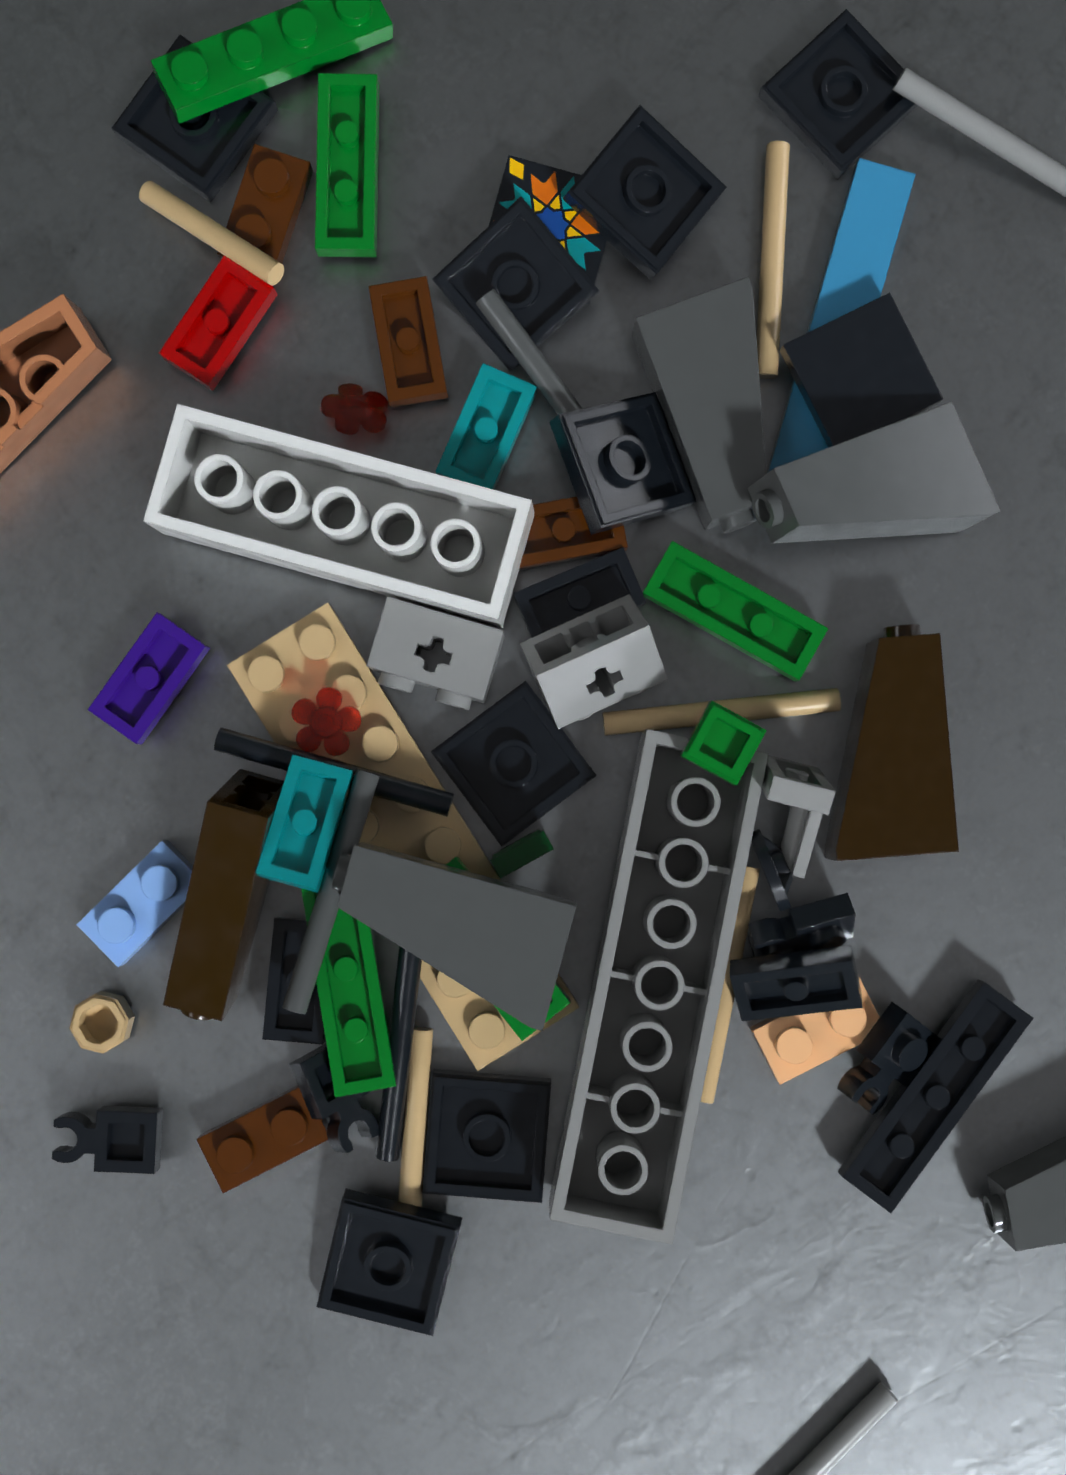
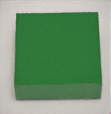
M711 700L680 756L726 782L737 786L767 730Z

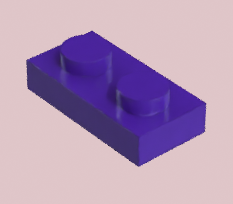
M156 612L87 710L135 744L142 745L211 648L163 614Z

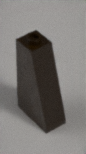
M919 624L883 628V638H878L866 644L825 842L826 859L845 861L959 852L940 633L921 635Z
M239 769L207 801L163 1002L164 1006L181 1010L182 1014L191 1019L202 1021L215 1019L222 1021L238 997L270 883L269 879L258 877L255 872L282 790L283 780Z

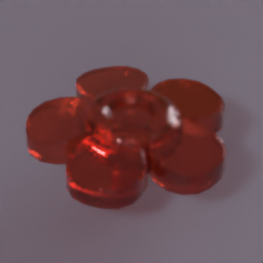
M348 383L340 385L337 394L326 395L321 401V412L327 417L335 418L334 427L340 433L346 435L356 434L359 431L360 424L366 431L371 433L381 432L386 427L387 417L384 412L387 410L388 400L379 392L369 391L363 395V388L360 385Z
M323 687L319 690L316 696L317 705L311 699L302 698L293 706L291 713L293 720L299 724L307 725L301 728L296 735V742L302 750L306 752L317 750L323 739L325 751L329 755L339 756L349 749L350 739L344 731L353 732L360 727L362 722L361 713L355 706L350 705L337 711L343 701L342 693L338 689Z

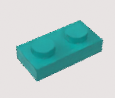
M482 363L436 468V474L495 490L535 399L537 386Z
M292 755L255 872L258 877L316 893L319 892L354 777L352 770Z

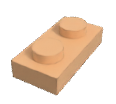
M860 977L858 978L863 1008L768 1018L749 1027L779 1085L862 1043L880 1017Z

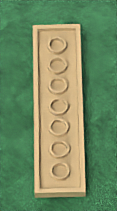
M329 603L324 604L227 664L275 743L446 791L385 691L378 684L375 675L366 666L365 659ZM376 796L373 797L359 843L365 842L444 865L458 856L470 872L501 880L453 801L448 817ZM422 960L420 979L477 1071L541 1032V1030H536L521 1041L492 1003ZM558 973L556 982L570 998V1004L544 1024L543 1030L579 1008L578 1002L560 973Z

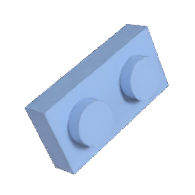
M162 840L76 925L117 967L124 965L185 905L193 865L168 840Z

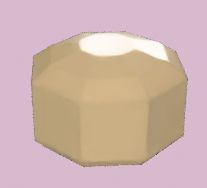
M100 991L75 1005L69 1029L82 1049L104 1054L130 1038L135 1015L124 996Z

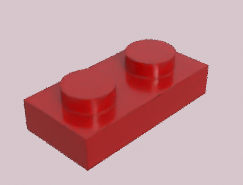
M223 256L159 354L165 361L211 391H214L278 294L275 288L231 259Z

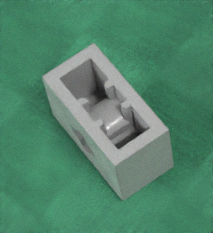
M630 594L520 643L541 696L558 729L573 722L584 720L595 712L629 697L637 696L647 689L668 680L650 626Z
M387 596L366 666L372 671L380 673L378 680L380 685L412 694L414 685L419 684L438 690L435 701L469 710L472 700L483 704L486 702L505 635L504 631ZM436 642L443 643L444 652L451 657L450 664H438L434 672H428V664L420 657L421 650H433Z

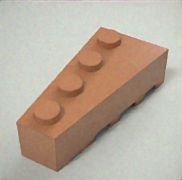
M61 294L0 331V474L112 360L81 308L64 294Z

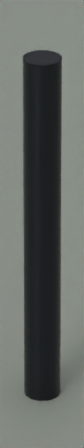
M221 727L215 739V751L285 771L288 770L292 755H297L352 770L353 775H355L356 769L378 775L380 777L374 796L448 817L454 793Z
M400 946L389 1031L396 1086L384 1088L382 1092L379 1135L377 1137L375 1154L377 1159L385 1162L397 1161L400 1155L422 964L420 958Z

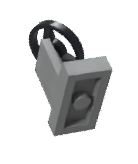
M768 755L762 790L767 800L790 805L791 810L780 846L763 836L760 829L753 831L751 842L778 908L782 912L792 908L787 897L791 883L794 881L792 876L805 878L822 815H829L836 791L818 767Z

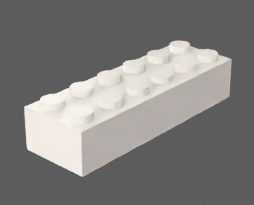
M177 404L143 522L168 536L503 628L535 512L532 500Z

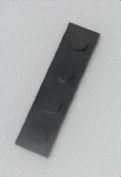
M978 979L937 1034L938 1038L927 1052L923 1063L912 1072L904 1085L901 1084L839 1168L838 1173L889 1213H892L1028 1027L1033 1017L986 982Z

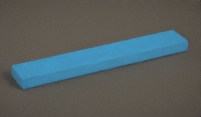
M858 159L807 333L881 297L916 174L866 159ZM794 379L767 473L778 466L828 448Z

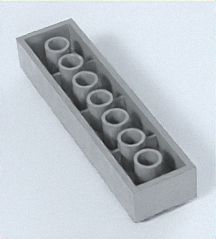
M646 729L641 733L549 1196V1217L553 1221L673 1245L769 753L755 751L738 785L734 786L680 756L689 737Z

